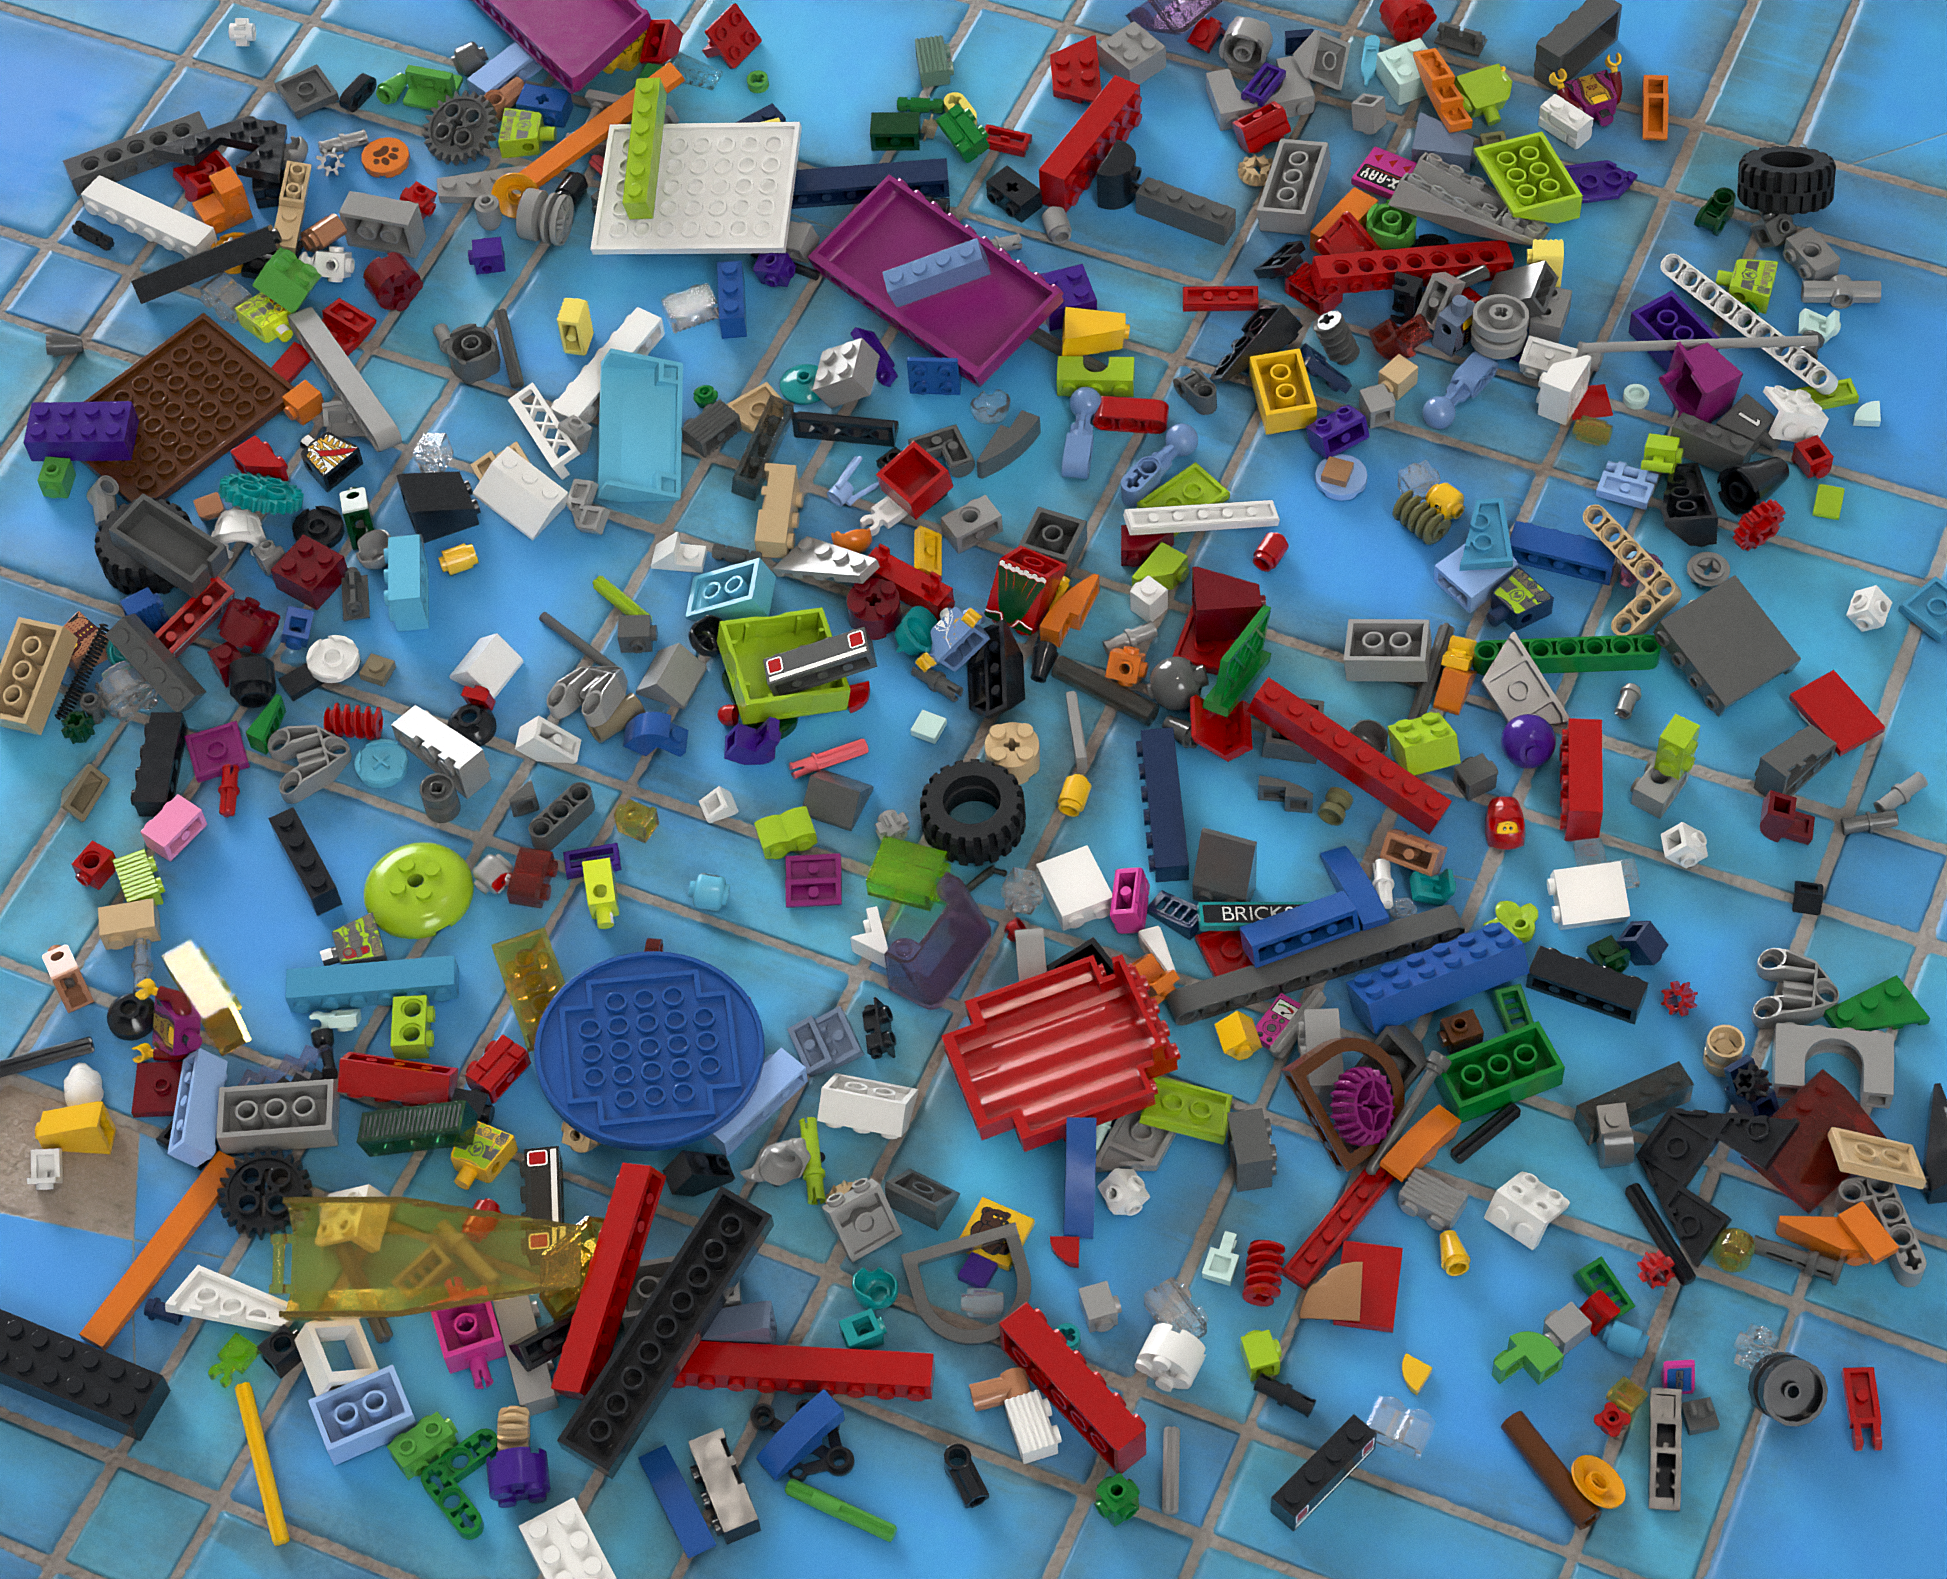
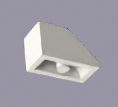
M537 716L519 728L515 750L535 761L574 764L578 760L581 739L541 716Z

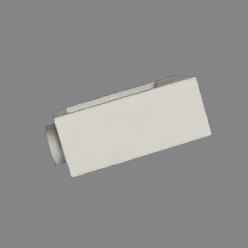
M339 1318L334 1321L321 1322L313 1320L305 1323L294 1340L316 1397L379 1370L359 1319ZM345 1340L356 1370L332 1372L320 1342Z

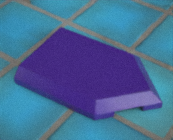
M1609 160L1564 166L1583 195L1582 204L1619 199L1638 177L1637 174L1631 171L1626 172L1616 167L1617 164Z

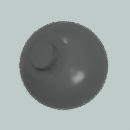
M1169 657L1155 666L1150 675L1151 683L1147 684V689L1151 700L1156 699L1160 706L1178 711L1189 708L1190 698L1194 695L1200 696L1202 687L1209 685V680L1203 664L1194 666L1189 659Z

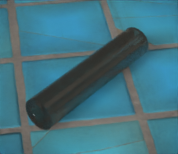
M1063 655L1057 659L1052 668L1051 676L1146 726H1150L1158 715L1159 704Z

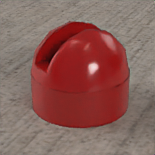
M723 705L718 710V720L723 725L736 726L739 721L737 705Z
M1016 917L1006 924L1004 933L1008 934V940L1015 942V930L1027 928L1022 920Z

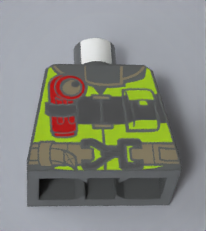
M373 912L333 930L332 936L335 947L320 951L324 966H330L339 962L343 965L388 961Z

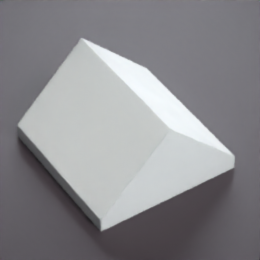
M496 633L480 638L450 674V679L463 686L474 688L475 685L485 687L495 699L524 661Z

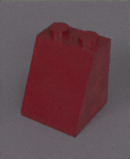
M1192 567V607L1196 642L1237 639L1263 605H1266L1265 595H1260L1259 584L1201 567Z

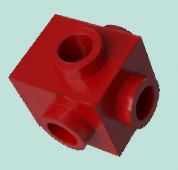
M416 181L410 188L406 187L402 191L399 199L418 203L423 220L426 216L430 217L436 209L434 202L437 193Z

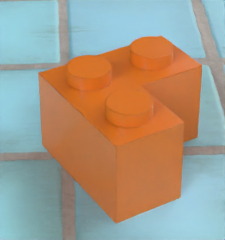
M231 166L210 175L209 179L214 193L192 203L197 220L214 227L215 234L253 218L244 186Z

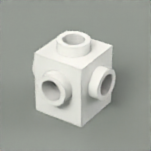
M329 246V250L316 251L315 268L322 277H328V282H343V278L351 277V273L354 272L355 261L352 258V252H344V247Z
M1877 585L1857 590L1851 600L1846 616L1861 632L1878 629L1884 626L1892 601Z
M1681 822L1661 833L1664 855L1670 861L1688 868L1708 857L1707 839L1700 830Z
M1115 1168L1097 1186L1106 1201L1107 1208L1114 1215H1135L1142 1210V1205L1150 1198L1145 1189L1144 1181L1137 1175L1134 1169Z

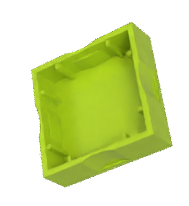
M823 607L786 612L770 617L755 616L720 621L717 644L743 725L765 722L769 717L780 720L847 710L851 690L846 677L794 694L775 697L767 684L763 659L803 645L821 641L827 637H832Z

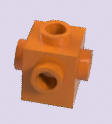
M1124 646V649H1112L1109 654L1105 677L1117 680L1119 685L1132 687L1133 684H1137L1147 675L1149 663L1145 662L1146 654L1139 653L1140 649L1131 646Z

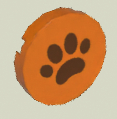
M379 138L370 142L364 148L361 154L362 165L365 171L373 177H394L401 174L408 167L410 159L409 149L404 142L397 138Z

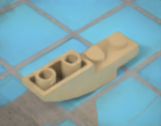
M287 161L274 229L277 228L281 235V247L296 254L304 219L312 164Z

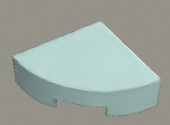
M1872 401L1862 405L1855 413L1853 426L1879 427L1881 422L1880 401Z

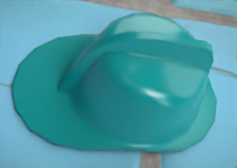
M922 606L913 607L897 626L894 632L895 639L899 645L896 649L897 653L904 651L910 656H916L923 652L928 653L931 651L932 637L930 632L938 621L928 609Z

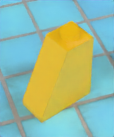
M1065 307L1061 356H1085L1122 349L1123 341L1129 338L1130 324H1126V313Z
M103 1101L43 1111L40 1122H37L35 1126V1138L38 1139L43 1149L61 1148L62 1152L111 1154L116 1133V1127Z

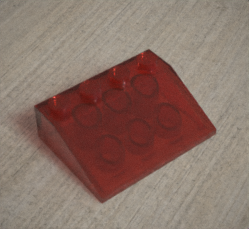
M1822 1069L1770 1117L1791 1120L1796 1118L1801 1124L1768 1171H1765L1742 1155L1741 1158L1810 1214L1851 1175L1839 1170L1827 1136L1831 1127L1887 1138L1846 1087Z

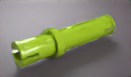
M807 1117L808 1123H805V1118L799 1120L801 1138H804L806 1148L811 1155V1159L807 1163L802 1176L806 1181L808 1204L818 1205L817 1200H820V1204L826 1202L823 1182L826 1174L821 1165L817 1118Z

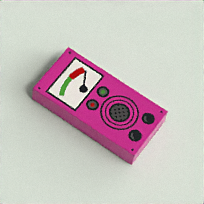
M1280 993L1255 1026L1263 1047L1269 1050L1270 1046L1302 1004Z

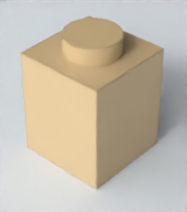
M1398 354L1379 371L1378 385L1384 383L1388 392H1392L1395 400L1398 401L1417 384L1418 366Z

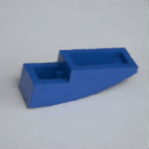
M823 1389L772 1437L757 1455L756 1460L775 1481L822 1445V1438L845 1421L843 1409Z

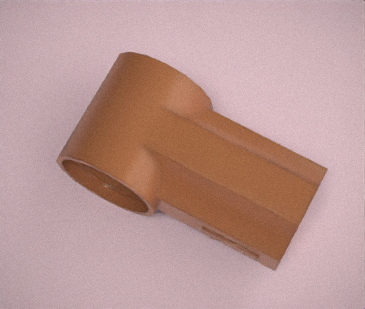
M519 77L511 79L499 90H490L484 95L485 99L489 100L497 112L496 117L499 122L503 119L504 108H511L516 104L525 83Z
M1020 1367L1008 1369L1002 1372L998 1378L969 1384L975 1412L1004 1405L1006 1399L1031 1392L1026 1370Z

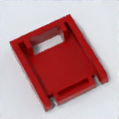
M1345 211L1314 244L1322 255L1382 250L1349 211Z

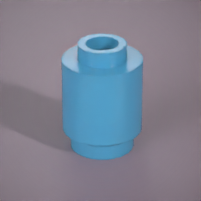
M1616 1321L1614 1326L1608 1324L1602 1341L1607 1343V1350L1631 1359L1635 1357L1642 1359L1650 1336L1643 1334V1330Z

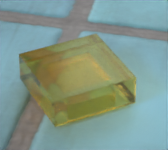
M1623 1376L1608 1391L1605 1398L1631 1415L1646 1401L1649 1393Z

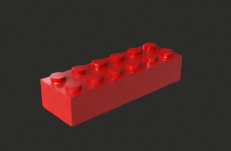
M1114 75L1039 168V187L1042 190V204L1048 207H1062L1066 213L1071 206L1077 204L1079 196L1084 190L1089 189L1092 180L1097 175L1099 168L1116 140L1126 142L1133 128L1139 126L1142 120L1140 85Z
M1026 1302L999 1323L1001 1350L1017 1367L1026 1370L1028 1379L1048 1398L1050 1403L1116 1474L1119 1472L1121 1474L1146 1455L1147 1427L1143 1419L1138 1414L1132 1415L1129 1412L1124 1399L1117 1392L1112 1393L1106 1387V1381L1099 1372H1092L1086 1366L1087 1362L1078 1350L1072 1351L1066 1344L1067 1340L1058 1329L1053 1330L1047 1324V1319L1040 1309H1033Z

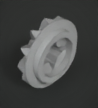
M1698 553L1687 564V575L1690 576L1691 583H1698L1700 588L1709 586L1713 589L1716 585L1723 583L1729 578V563L1717 553ZM1711 565L1712 572H1710L1709 575L1706 576L1704 574V571H1706L1707 568H1709Z

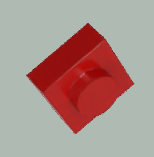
M475 685L474 688L464 686L461 694L467 704L484 705L491 711L496 702L489 693L490 691L479 685Z

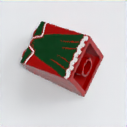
M1021 545L1007 553L999 560L984 612L985 616L992 619L993 623L1004 619L1009 627L1014 628L1021 635L1034 634L1039 630L1041 622L1049 611L1066 571L1067 564Z

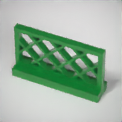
M1263 605L1222 657L1216 685L1205 697L1202 708L1228 717L1269 664L1272 653L1264 651L1263 648L1271 607Z

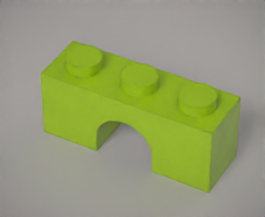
M1058 356L1057 396L1071 397L1075 390L1081 387H1091L1101 397H1134V357H1109L1106 369L1100 372H1091L1084 367L1083 356Z

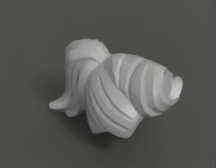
M791 1138L763 1147L759 1152L755 1165L750 1169L740 1171V1174L747 1181H767L773 1185H783L801 1177L807 1163L811 1159V1155L806 1148L804 1138Z

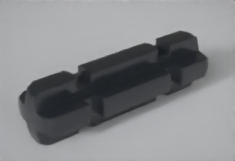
M80 220L72 225L74 234L96 246H100V248L106 251L114 247L115 243L112 237Z

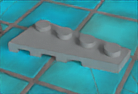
M807 536L772 569L777 577L792 574L794 578L803 579L805 575L814 576L815 580L833 577L837 582L863 584L880 566L875 558Z

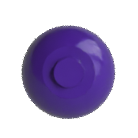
M1519 715L1510 720L1503 729L1501 735L1503 754L1507 760L1517 767L1524 769L1540 767L1552 757L1555 751V732L1552 726L1538 715Z

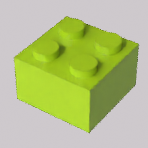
M1439 712L1425 713L1422 717L1411 720H1399L1396 724L1387 726L1391 755L1402 768L1414 776L1461 763L1457 734Z

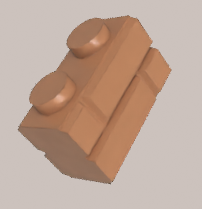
M1393 829L1386 834L1380 858L1425 875L1434 876L1439 874L1447 847L1412 834L1407 835V832Z

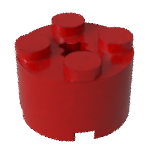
M1383 0L1379 8L1381 22L1394 39L1399 42H1410L1418 38L1422 39L1423 34L1437 19L1434 9L1427 0Z

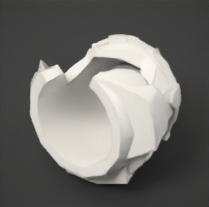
M239 506L221 513L215 524V531L211 535V537L226 546L229 559L233 557L234 552L228 550V543L242 541L256 547L266 540L259 517L248 509L242 510Z

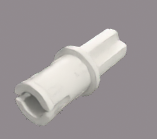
M1378 859L1372 864L1374 873L1372 885L1385 909H1391L1393 906L1392 889L1395 884L1391 878V865L1388 860Z

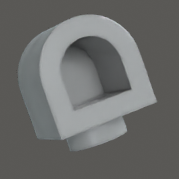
M270 539L261 542L260 545L251 549L259 567L266 576L272 574L271 569L286 554L280 545L276 547Z

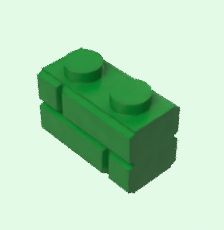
M956 104L947 113L937 118L936 122L964 161L970 163L979 154L981 155L989 149L990 145L986 140L989 135L982 125L977 127L973 123L976 118L969 108L964 110L960 104Z

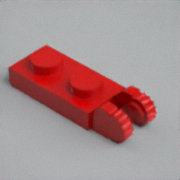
M1874 1367L1843 1368L1841 1374L1849 1429H1852L1853 1449L1855 1451H1862L1864 1440L1861 1428H1871L1873 1450H1882V1418Z

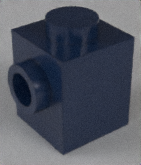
M1631 921L1616 941L1622 950L1629 949L1631 952L1630 960L1635 966L1655 965L1661 960L1662 954L1669 946L1651 921Z

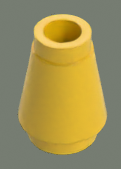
M1454 1230L1442 1232L1439 1236L1442 1269L1450 1276H1459L1469 1270L1471 1259L1457 1233Z

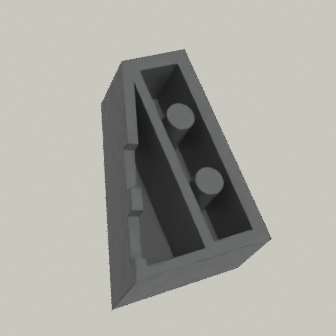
M1812 724L1803 730H1799L1794 736L1760 757L1759 766L1755 772L1754 789L1764 797H1766L1770 790L1793 796L1833 759L1837 743Z

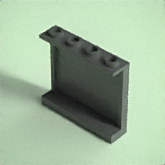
M1736 575L1659 621L1653 631L1657 643L1667 650L1671 655L1674 665L1681 668L1688 677L1689 684L1699 691L1704 698L1706 706L1714 711L1718 717L1723 714L1726 708L1782 673L1786 675L1793 671L1801 660Z

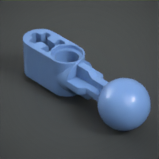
M1474 351L1453 374L1450 385L1446 388V395L1444 397H1433L1425 403L1422 414L1426 424L1434 429H1444L1450 426L1455 419V406L1459 402H1465L1469 397L1475 398L1495 376L1498 363Z
M1081 387L1075 390L1070 397V409L1076 416V420L1070 427V433H1067L1062 477L1089 478L1094 444V428L1090 423L1101 403L1100 394L1091 387Z
M1184 423L1172 426L1165 437L1166 446L1161 451L1154 452L1151 456L1141 458L1121 479V496L1125 505L1137 507L1138 501L1160 486L1161 477L1172 467V460L1176 456H1187L1195 451L1198 445V435L1193 427Z

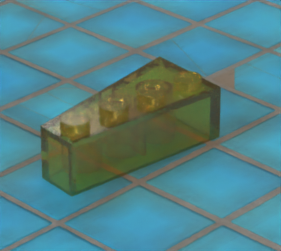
M189 940L161 955L178 989L187 995L188 1000L199 1012L201 1023L210 1039H213L221 1056L252 1040L238 1010L242 1009L239 1000L235 994L229 996V993H231L229 986L224 978L218 980L220 977L219 972L212 962L207 964L209 959L202 947L197 949L193 942Z

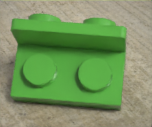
M408 65L405 74L409 89L403 99V104L431 110V107L438 108V100L443 103L446 102V95L451 99L454 98L455 91L458 92L463 83V77L446 71Z

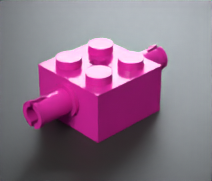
M454 1277L456 1289L452 1279L445 1282L450 1301L429 1308L449 1373L452 1374L470 1368L474 1387L476 1389H484L481 1377L484 1378L486 1387L493 1384V1378L491 1377L487 1362L507 1356L487 1289L467 1295L463 1278Z

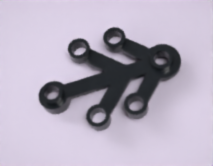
M804 1399L799 1401L796 1405V1412L810 1400ZM758 1404L751 1410L752 1424L758 1430L765 1431L769 1429L777 1433L785 1425L784 1422L775 1418L774 1410L768 1404ZM763 1416L769 1418V1420L764 1423H760L758 1421ZM840 1425L828 1433L830 1448L822 1444L809 1454H814L821 1459L806 1464L799 1462L788 1471L790 1479L794 1478L803 1482L808 1475L828 1471L833 1476H845L852 1471L855 1464L854 1455L848 1448L842 1447L839 1435ZM838 1459H842L845 1461V1463L841 1466H836L834 1464L835 1461ZM796 1469H800L803 1471V1473L799 1476H794L792 1474L793 1471Z

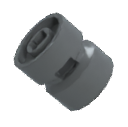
M433 773L422 780L420 795L428 818L437 823H447L456 818L460 812L461 804L452 778L447 774Z

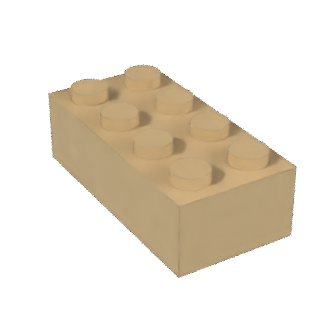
M18 617L0 663V727L36 735L42 734L78 638L65 627Z

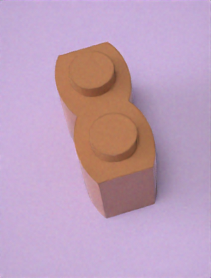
M332 213L301 232L300 241H302L303 247L307 251L316 253V251L323 250L347 234V229L338 215Z

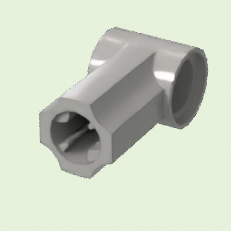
M107 475L101 476L88 490L86 495L89 503L93 505L95 524L98 527L103 520H107L106 516L112 510L114 512L117 511L115 495L119 491V486L115 479Z

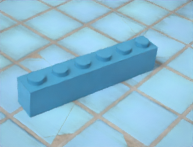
M454 955L287 969L285 998L290 1011L297 1013H307L313 1010L332 1011L338 1008L349 1007L360 1009L373 1005L391 1006L393 1005V997L427 995L429 1001L437 1000L441 1002L459 998V969Z

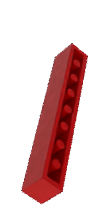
M1268 677L1254 695L1247 710L1249 713L1427 834H1431L1452 802L1450 799Z
M622 1162L620 1172L616 1178L615 1188L607 1206V1213L598 1235L593 1257L589 1263L584 1285L580 1291L575 1313L572 1316L571 1326L562 1348L557 1370L553 1376L551 1389L567 1398L583 1400L610 1358L667 1177L652 1166Z

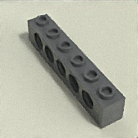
M197 111L63 160L76 195L79 196L99 175L117 182L172 162L154 158L152 149L208 130L200 112Z

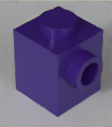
M501 237L472 240V250H468L469 264L475 267L476 275L506 271L505 251Z

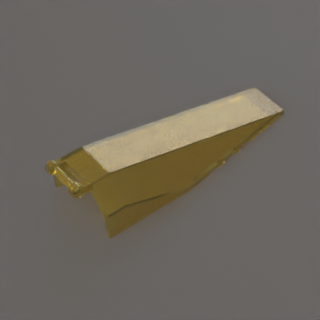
M283 1197V1203L290 1213L293 1234L271 1235L270 1244H273L272 1284L269 1285V1294H290L286 1311H279V1318L285 1321L403 1317L581 1285V1225L472 1209L415 1198ZM292 1244L291 1284H284L285 1245Z

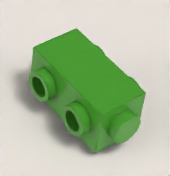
M437 1411L420 1419L417 1425L408 1432L397 1435L387 1448L393 1461L405 1477L410 1480L414 1476H420L427 1466L458 1445L455 1437L458 1430L449 1417L444 1420Z

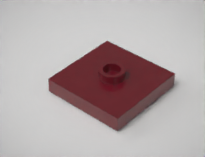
M183 1061L137 1063L131 1112L134 1118L174 1116Z

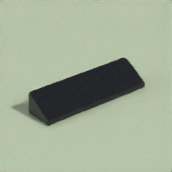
M576 1308L509 1344L510 1350L527 1372L562 1354V1348Z

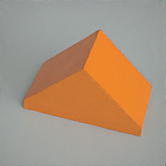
M1445 667L1433 708L1459 716L1477 671L1471 669L1463 671Z

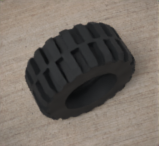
M1772 146L1771 148L1754 149L1744 154L1739 161L1737 197L1744 206L1764 213L1794 215L1817 212L1829 206L1834 199L1836 164L1827 153L1819 152L1816 149H1807L1806 147Z
M137 499L132 500V503L128 505L124 503L118 506L117 511L114 512L112 510L106 516L107 520L102 521L98 527L99 531L95 535V552L106 579L114 588L127 595L129 593L134 594L146 587H149L152 594L156 592L158 594L163 593V595L170 593V589L174 587L177 589L178 587L113 546L109 529ZM164 499L156 501L192 524L188 514L182 511L181 507L177 504H170L169 501Z
M971 759V762L960 760L956 761L955 765L951 767L949 764L940 769V774L936 772L929 778V783L922 790L920 813L925 840L928 845L932 846V850L937 855L941 856L944 854L945 860L951 863L954 860L959 861V865L968 866V863H975V866H982L983 862L990 861V863L998 861L1000 855L1007 856L1012 852V846L1016 847L1019 844L1021 835L1024 834L1026 827L1024 792L1022 786L1018 785L1017 778L1013 774L1008 775V769L1001 765L995 767V763L985 760V763L979 762V759ZM970 801L984 802L997 810L991 818L976 824L961 823L949 816L955 807Z

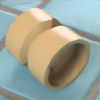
M1719 1025L1710 1030L1703 1053V1064L1705 1069L1712 1075L1726 1077L1723 1068L1742 1058L1745 1038L1740 1030L1731 1025Z

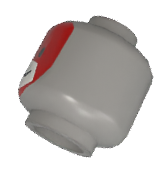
M492 854L487 855L473 869V876L476 879L473 884L485 895L488 892L495 895L499 894L513 880L512 870L514 867L500 854L496 856Z

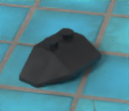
M1004 619L983 628L990 639L970 658L967 665L969 710L987 719L1011 710L1025 700L1023 654Z

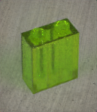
M884 836L866 878L867 894L931 912L934 902L940 900L943 879L947 880L950 875L951 864L948 863L947 852Z

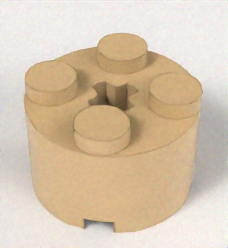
M1017 722L993 725L985 739L986 760L994 762L995 767L1001 765L1008 769V775L1013 774L1018 780V785L1029 781V778L1034 773L1036 775L1040 768L1039 739L1033 727L1028 723L1022 724Z

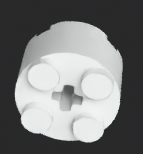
M1160 1323L1153 1326L1134 1366L1138 1371L1156 1380V1386L1163 1391L1171 1392L1173 1388L1189 1389L1204 1362L1206 1348L1197 1337L1182 1329L1179 1334L1171 1330L1173 1325Z

